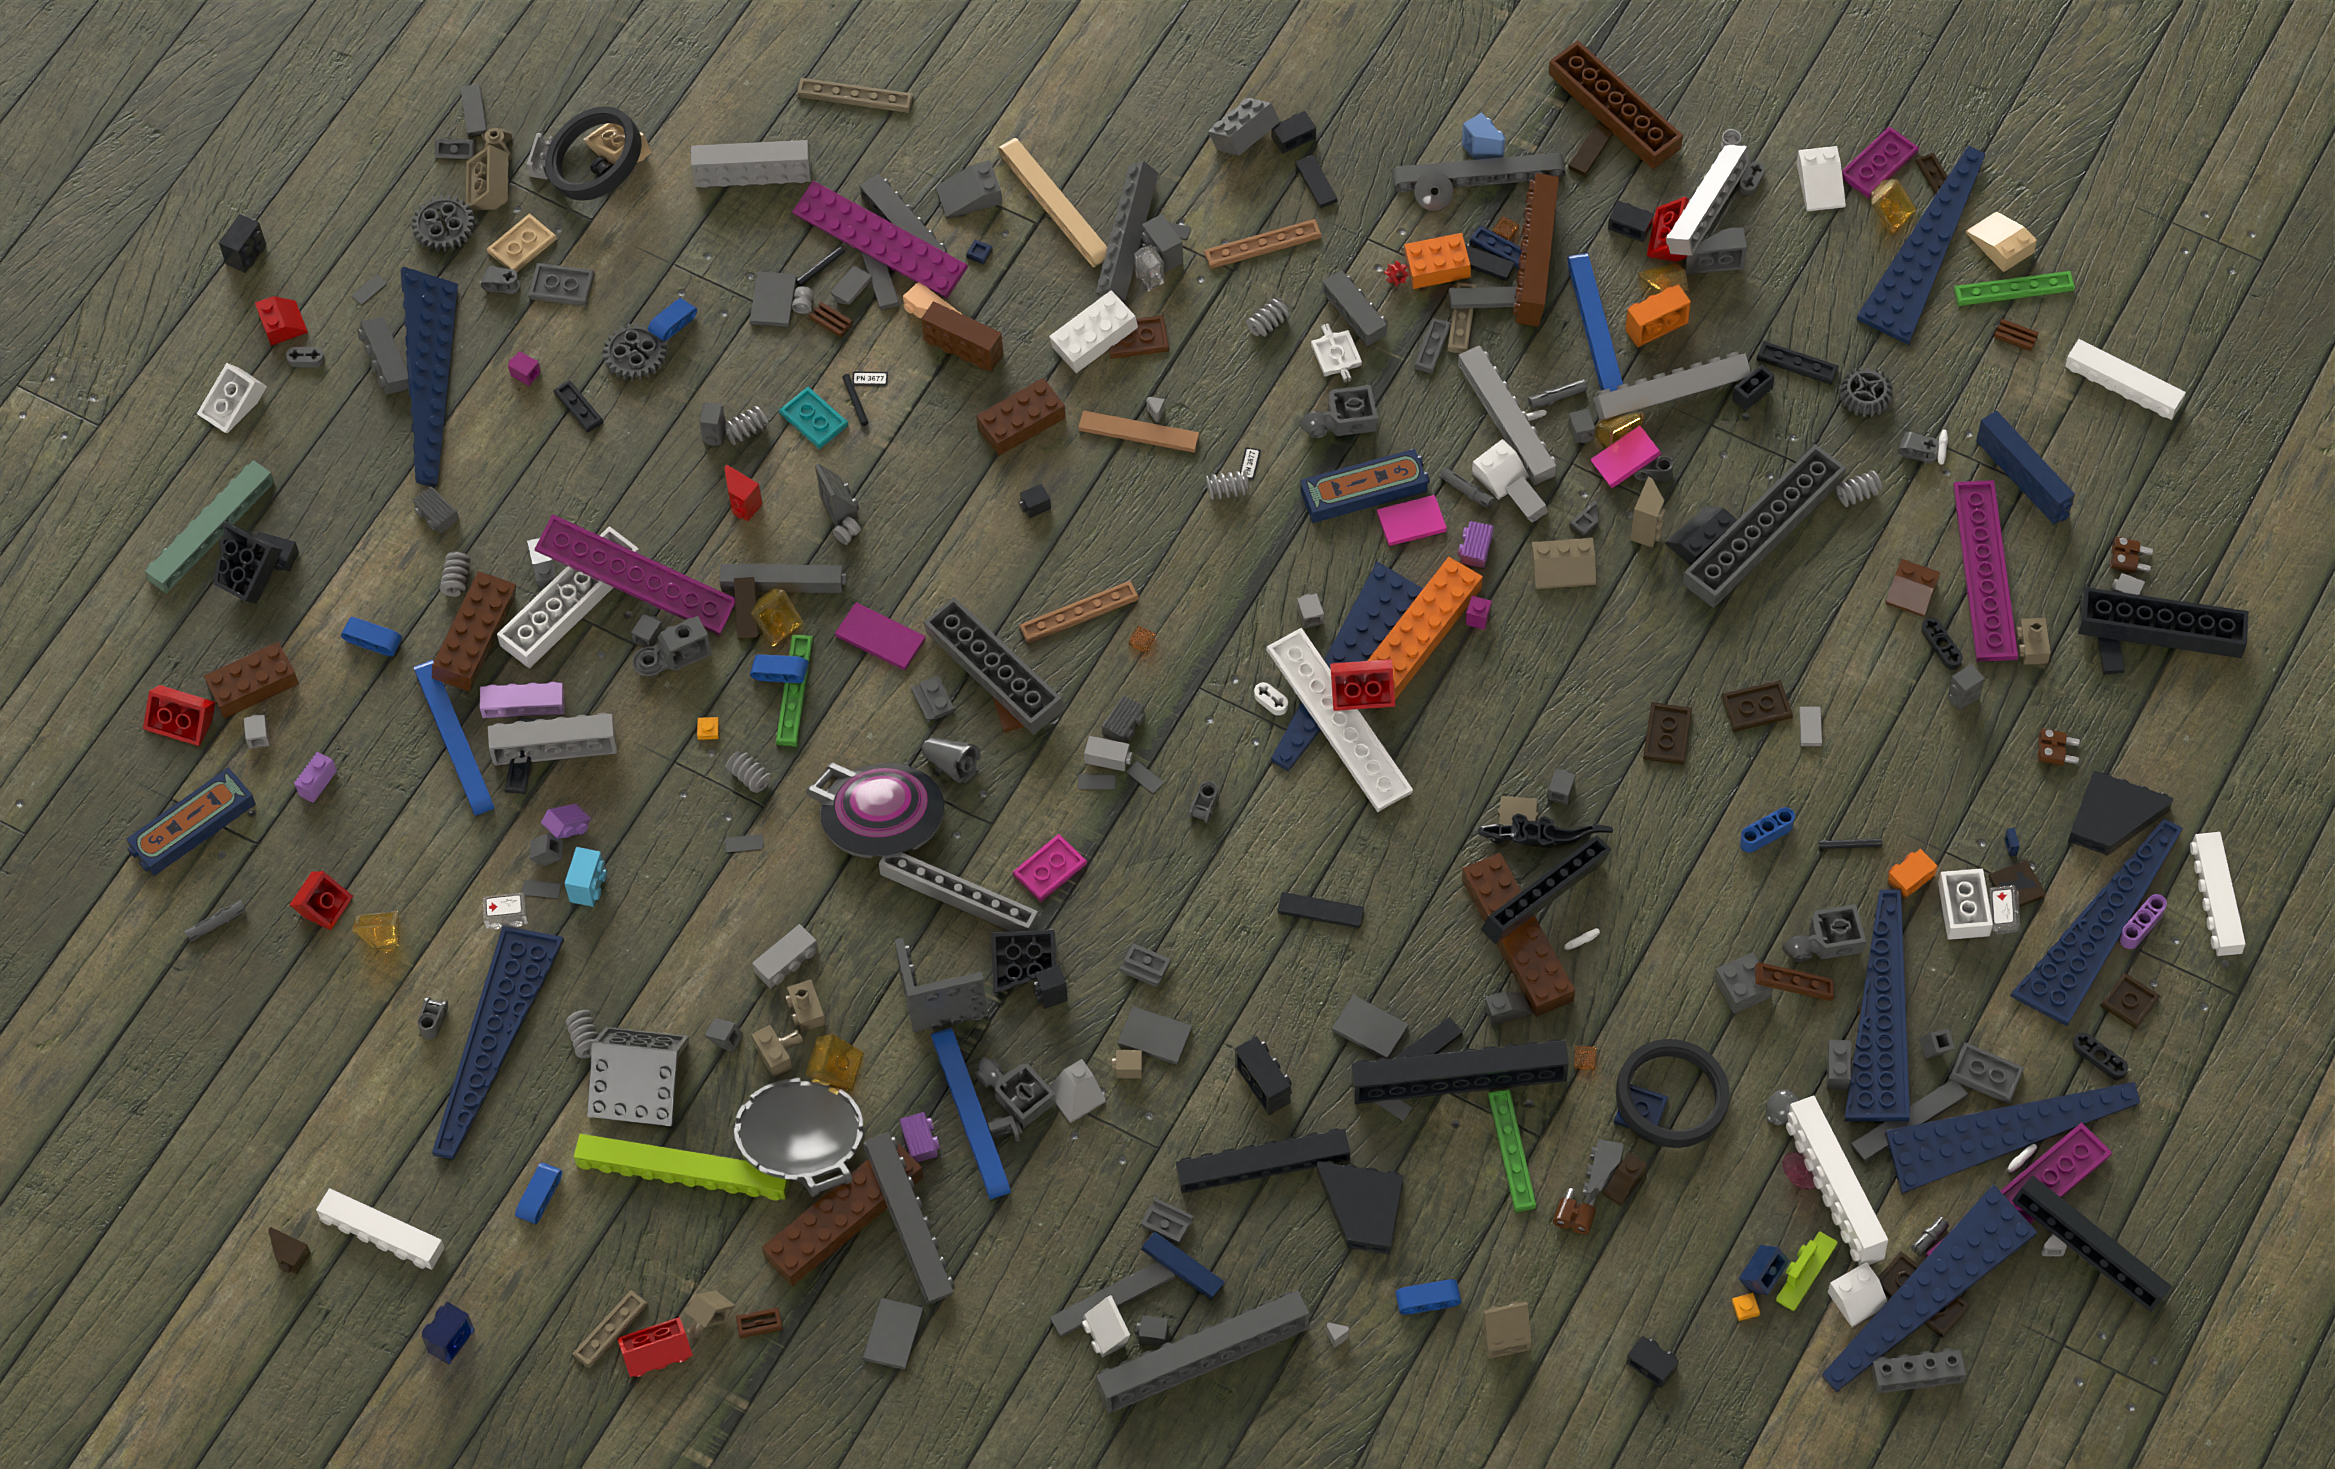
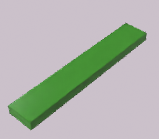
M2071 271L1958 285L1954 287L1958 306L2069 292L2074 291L2075 286Z
M792 635L789 656L802 657L810 663L813 636ZM809 665L803 683H785L776 745L797 747Z
M1510 1089L1488 1093L1514 1211L1516 1213L1536 1209Z

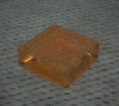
M1502 216L1493 228V233L1510 241L1518 231L1519 224Z
M1137 626L1129 640V645L1147 653L1156 638V633Z
M1575 1046L1574 1068L1595 1069L1596 1047Z

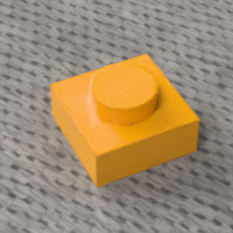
M718 717L698 718V740L719 739Z
M1753 1293L1732 1298L1731 1302L1738 1321L1760 1315Z

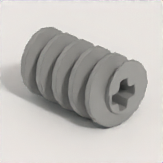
M1275 296L1274 299L1269 301V304L1264 305L1263 309H1259L1251 318H1248L1246 324L1254 335L1259 336L1261 334L1266 337V330L1269 332L1273 331L1271 325L1278 327L1277 320L1283 323V316L1289 318L1290 314L1285 303Z
M754 406L752 411L746 410V415L740 413L739 419L733 417L732 423L727 420L725 422V430L732 444L736 445L735 438L742 442L743 434L749 438V431L757 434L756 427L762 431L763 423L769 427V422L764 412L759 407Z
M1246 470L1243 471V476H1241L1239 471H1236L1235 477H1233L1231 472H1228L1227 478H1225L1223 473H1220L1219 479L1213 474L1211 480H1209L1206 475L1208 494L1212 500H1214L1215 494L1222 499L1223 493L1230 498L1231 492L1238 497L1239 491L1246 496V492L1249 489Z
M1873 470L1869 471L1868 474L1864 473L1861 477L1856 476L1854 479H1848L1846 482H1841L1836 486L1838 497L1844 507L1849 506L1848 500L1854 505L1856 504V497L1862 502L1863 495L1869 499L1870 492L1877 496V489L1882 490L1881 481Z
M460 552L447 553L440 585V591L443 594L457 597L466 589V577L469 574L467 570L470 568L469 563L471 562L469 555Z
M741 751L735 752L726 764L727 770L732 772L734 776L738 777V780L755 793L762 791L772 778V774L766 773L764 767L760 769L761 764L755 763L753 757L749 758V753L747 752L743 754Z
M589 1010L577 1011L566 1019L575 1054L579 1058H591L592 1042L598 1036L597 1032H593L596 1028L592 1024L593 1019L590 1017L591 1012Z

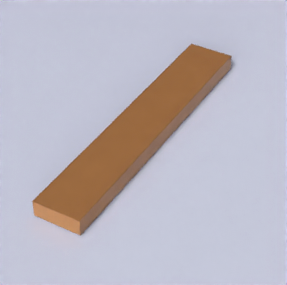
M1312 219L1204 250V255L1210 269L1319 239L1321 238V232L1316 220Z
M1083 411L1078 427L1079 431L1193 453L1196 451L1199 440V432Z
M1127 581L1019 625V629L1026 643L1030 644L1139 600V597L1131 581Z

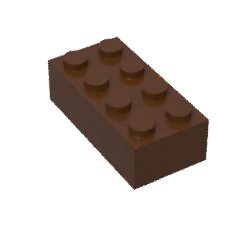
M933 301L921 318L923 338L929 345L938 346L946 353L955 354L963 361L976 364L980 369H987L992 372L1003 356L1001 332Z
M1042 378L976 415L977 428L998 456L1062 421L1066 418L1065 405L1046 380Z
M279 641L204 675L206 684L224 719L299 684Z

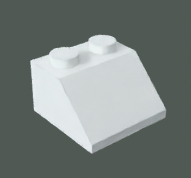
M1503 439L1473 461L1472 475L1498 500L1507 494L1505 488L1522 476L1525 480L1529 477L1516 451Z
M1867 1262L1832 1281L1829 1285L1828 1294L1852 1328L1877 1314L1887 1303L1881 1283Z

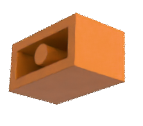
M1919 849L1915 853L1911 852L1908 854L1904 862L1900 865L1895 864L1889 870L1887 882L1894 889H1901V896L1905 899L1936 875L1938 866Z

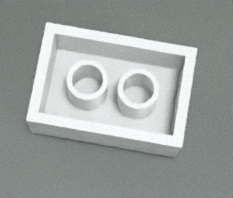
M1983 869L1941 872L1938 886L1948 940L1990 936L1993 923Z

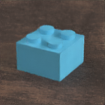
M576 847L564 883L570 902L594 907L595 901L600 899V886L607 877V870L604 867L605 861L602 859L601 852Z

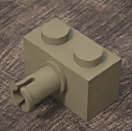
M2046 618L2021 619L2019 627H2016V638L2020 639L2021 645L2018 646L2019 657L2023 658V665L2048 663L2051 652Z
M812 980L787 987L788 995L785 996L789 1008L793 1007L792 1019L795 1026L799 1025L801 1032L826 1025Z
M771 1025L751 1034L753 1044L773 1078L792 1069L787 1049L803 1042L798 1030L781 1039L777 1037Z
M716 1290L694 1295L689 1300V1307L685 1312L694 1319L687 1333L691 1337L698 1339L704 1328L725 1323L735 1305Z

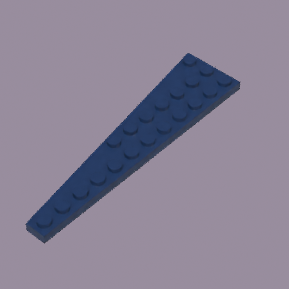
M1969 145L1967 146L1858 313L1857 320L1907 345L1910 344L1975 179L1984 161L1985 153Z
M403 266L400 271L402 292H404V326H406L407 332L405 341L407 347L409 397L412 401L410 411L411 415H413L412 432L414 433L416 483L435 488L438 483L458 283Z
M1377 561L1324 659L1329 669L1332 663L1367 661L1423 588ZM1302 702L1271 758L1273 763L1288 772L1321 731Z
M2163 819L2147 837L2146 841L2139 846L2133 856L2124 863L2119 872L2112 877L2111 881L2075 919L2070 928L2061 935L2056 944L2047 951L2042 960L2035 965L2034 969L2012 991L2010 997L2068 1026L2120 938L2124 926L2133 916L2183 828Z
M1901 889L1879 890L1844 1121H1910Z
M502 926L432 1151L433 1156L455 1159L564 943L563 937Z
M2135 1082L1886 1130L1885 1135L1900 1192L1903 1194L1925 1186L1930 1182L1943 1179L1951 1174L1983 1164L1988 1160L1996 1159L2031 1144L2041 1142L2046 1138L2062 1134L2065 1131L2076 1128L2081 1122L2086 1124L2136 1106L2140 1103Z
M1993 1184L1823 1372L1822 1377L1836 1393L1869 1368L1873 1361L1883 1357L2035 1237L2037 1231Z

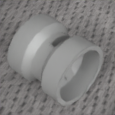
M1728 129L1723 133L1721 151L1725 145L1740 146L1742 137L1737 130Z
M808 287L796 288L792 309L800 314L811 312V301L814 298V291Z
M846 517L842 521V525L837 526L833 530V534L841 543L847 545L851 541V537L857 535L861 528L854 519Z

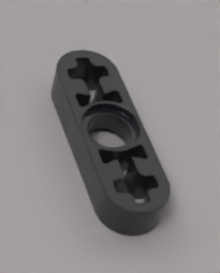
M1933 617L1926 618L1921 628L1923 636L1946 668L1950 670L1958 669L1962 663V653L1939 620ZM1928 625L1935 627L1934 631L1931 628L1927 629ZM1944 640L1948 645L1946 647H1939L1936 642ZM1951 656L1953 659L1957 658L1956 662H1954L1953 660L1949 661V657Z
M2082 1032L2075 1036L2073 1041L2075 1052L2112 1079L2120 1080L2126 1076L2128 1064L2124 1059L2088 1033ZM2083 1041H2086V1042H2087L2086 1045H2083V1046H2080V1045H2079L2080 1042H2083ZM2096 1052H2103L2106 1055V1059L2103 1061L2097 1060L2094 1054ZM2109 1059H2112V1062L2109 1063L2108 1066H2106L2109 1062ZM2120 1066L2121 1071L2118 1070L2117 1072H2115L2114 1067Z

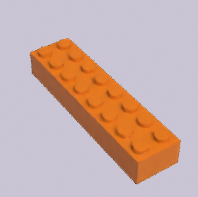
M1451 557L1446 559L1367 660L1392 659L1395 700L1469 606L1471 597H1476L1482 589L1483 576Z

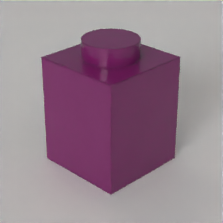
M520 351L509 360L510 376L528 386L541 373L539 362Z
M1472 596L1466 613V625L1485 630L1491 614L1492 601Z

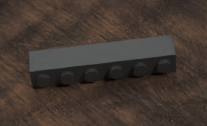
M877 174L860 185L861 197L878 216L947 253L945 245L936 240L931 230H927L923 220L914 215L910 205L905 204L902 201L901 195L897 191L894 192L886 178L883 179Z

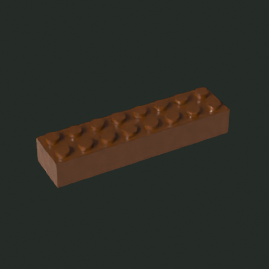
M1577 40L1549 61L1548 74L1604 126L1612 130L1613 134L1650 168L1654 170L1681 150L1683 135L1581 42Z
M1536 173L1534 181L1530 180L1529 189L1526 193L1525 203H1527V207L1524 210L1523 219H1525V223H1523L1522 227L1523 239H1521V255L1518 261L1520 268L1516 278L1518 287L1515 290L1514 298L1516 303H1514L1513 315H1516L1515 323L1538 327L1545 306L1559 180L1557 176Z
M1501 853L1462 868V881L1484 922L1490 914L1521 892ZM1535 915L1497 943L1536 1017L1574 1001L1575 989Z
M897 1142V1153L899 1157H903L906 1163L905 1173L907 1177L910 1176L915 1185L923 1178L922 1167ZM869 1160L865 1161L851 1173V1183H842L835 1186L762 1247L766 1260L791 1286L799 1282L888 1208Z

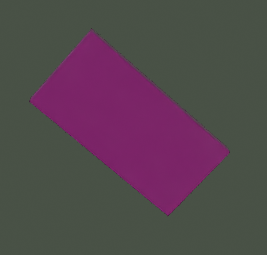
M1889 126L1842 170V179L1869 199L1919 152V147Z
M857 602L835 632V637L904 671L926 640V636Z

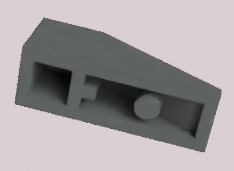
M538 538L529 540L527 543L540 593L556 578L553 560L535 551V547L540 539Z

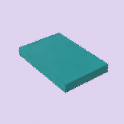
M806 387L779 409V414L819 450L849 426L846 419L809 387Z

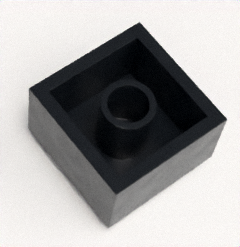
M239 214L219 241V246L225 264L246 273L249 267L254 265L257 256L264 251L266 242L260 223Z

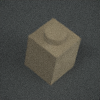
M1116 1050V1058H1112V1071H1116V1078L1142 1079V1050Z

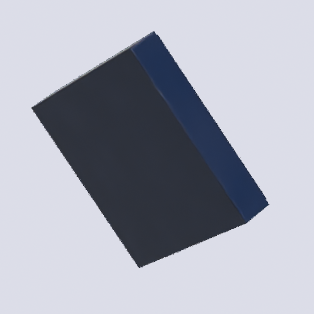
M1630 1084L1631 1098L1639 1113L1649 1122L1659 1126L1668 1096ZM1618 1109L1614 1123L1629 1128Z

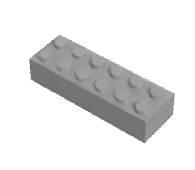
M808 140L691 146V166L695 187L811 182Z
M598 713L592 716L557 717L553 720L537 719L533 722L516 721L513 724L496 723L493 726H488L489 750L494 766L510 764V760L514 758V763L526 762L527 756H530L531 762L617 753L616 731L612 714ZM520 750L524 751L525 757H519Z

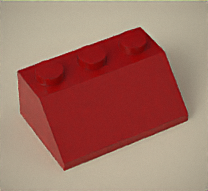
M1686 196L1656 207L1647 250L1648 257L1674 262L1687 258V255L1670 254L1669 245L1666 243L1667 235L1670 234L1675 222L1678 221L1682 211L1685 210L1689 203V199Z
M1392 659L1330 664L1333 711L1395 707Z
M159 685L149 691L143 729L200 746L212 723L215 702Z
M680 1317L617 1338L630 1377H639L646 1374L647 1371L653 1369L660 1370L667 1367L668 1364L684 1362L693 1356Z

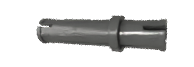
M1584 379L1553 390H1544V393L1528 397L1529 406L1531 409H1535L1546 404L1552 405L1557 400L1587 391V384Z
M1444 467L1440 472L1439 478L1469 496L1470 500H1475L1487 509L1493 505L1495 498L1482 491L1480 486L1471 484L1447 467Z
M238 900L231 906L219 909V912L185 930V933L190 942H193L218 926L230 923V920L246 912V909L241 900Z

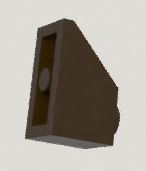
M1629 1152L1616 1169L1603 1195L1622 1206L1646 1175L1647 1163Z
M270 1227L268 1232L275 1258L279 1264L278 1267L286 1273L293 1272L298 1274L311 1254L308 1245Z

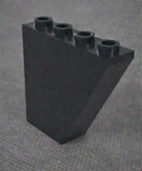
M2093 771L2068 842L2108 856L2168 813L2174 798L2169 797L2165 793L2149 790L2145 786L2129 783L2125 779L2114 778L2105 772Z
M1318 1161L1317 1175L1347 1248L1390 1255L1403 1185V1175H1399V1173L1394 1171L1386 1173L1380 1172L1375 1168L1362 1169L1351 1164L1337 1165L1332 1161Z

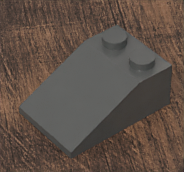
M990 160L971 165L936 186L946 219L1002 204L1001 189Z
M1735 227L1723 229L1700 242L1693 255H1687L1685 275L1744 269L1747 250L1744 229Z
M816 464L815 469L820 498L835 526L842 525V521L846 517L857 519L859 505L855 498H851V490L848 484L843 483L840 476L822 465Z

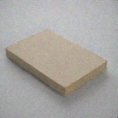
M529 213L489 246L487 252L506 269H513L517 273L557 238L554 233Z

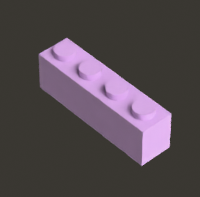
M549 682L547 684L528 683L527 685L508 684L506 686L487 685L480 687V711L482 718L564 714L565 692L563 684Z

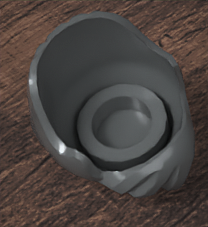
M1786 1089L1775 1091L1767 1102L1766 1117L1768 1122L1775 1125H1782L1788 1122L1787 1114L1790 1110V1104L1800 1101L1799 1098L1792 1091Z

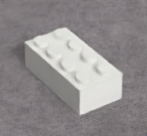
M1111 290L1049 337L1052 348L1075 373H1078L1109 350L1112 345L1114 346L1137 329L1138 325L1135 315Z

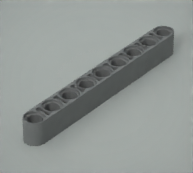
M1560 153L1398 166L1392 170L1394 189L1398 192L1414 191L1418 179L1428 172L1444 174L1451 181L1453 188L1534 181L1536 173L1557 176L1559 178L1564 177L1566 174L1564 157Z

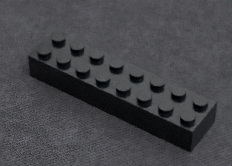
M2085 587L2080 600L2078 634L2242 658L2247 646L2249 611Z

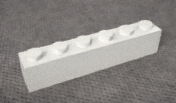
M2078 339L2067 357L2065 367L2069 368L2070 371L2079 373L2088 380L2097 382L2106 389L2113 390L2124 398L2131 399L2142 407L2157 412L2162 417L2172 420L2183 403L2186 392Z
M2221 833L2195 834L2193 842L2190 843V851L2192 855H2195L2194 869L2196 874L2199 873L2200 878L2198 887L2199 891L2203 892L2204 895L2202 904L2204 911L2208 913L2207 927L2208 930L2212 931L2211 946L2213 949H2216L2217 956L2242 954L2246 944Z
M330 1188L316 1209L320 1221L329 1226L331 1224L336 1225L342 1232L346 1234L351 1232L357 1235V1238L366 1243L370 1241L383 1251L390 1250L402 1260L407 1258L422 1269L426 1267L432 1270L445 1249L441 1239Z

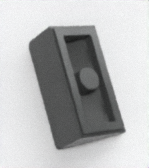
M435 139V158L471 159L475 153L476 140Z
M853 266L834 287L831 294L837 303L850 305L873 277L858 267Z

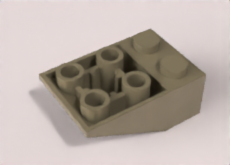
M1514 1301L1509 1303L1508 1306H1491L1484 1310L1481 1335L1488 1359L1531 1350L1527 1301L1522 1303Z

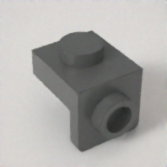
M1012 1115L1005 1118L998 1117L988 1123L992 1139L1012 1133L1015 1142H1020L1019 1134H1022L1019 1122H1014Z

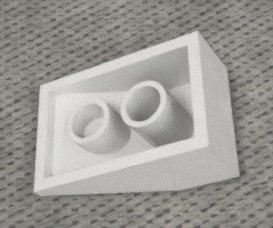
M1837 146L1799 150L1796 164L1806 210L1816 211L1845 207L1841 162Z
M226 363L197 414L223 432L228 433L258 403L267 386L239 367Z
M1110 1295L1085 1313L1084 1321L1082 1322L1085 1332L1087 1334L1090 1333L1094 1340L1091 1341L1096 1354L1100 1352L1101 1357L1126 1347L1130 1337V1333Z

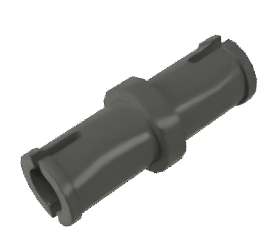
M1939 1216L1929 1228H1925L1920 1238L1911 1245L1914 1253L1921 1256L1931 1244H1935L1938 1241V1237L1949 1227L1948 1221L1944 1219L1941 1222L1943 1217Z

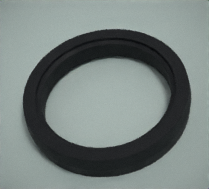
M603 106L586 110L570 119L551 141L545 159L547 176L554 187L570 199L584 201L601 197L617 188L634 169L642 147L640 132L633 120L617 108ZM610 123L623 127L625 133L623 151L617 162L605 174L587 183L577 184L564 180L562 175L563 158L577 137L586 130L600 124Z
M1661 1039L1639 1047L1627 1058L1617 1078L1616 1102L1625 1123L1638 1136L1662 1147L1683 1148L1704 1141L1720 1126L1728 1109L1729 1084L1720 1064L1706 1050L1683 1040ZM1658 1057H1677L1687 1060L1699 1067L1709 1078L1715 1094L1714 1110L1703 1123L1690 1129L1669 1130L1656 1126L1639 1113L1632 1101L1630 1081L1634 1072L1645 1062Z

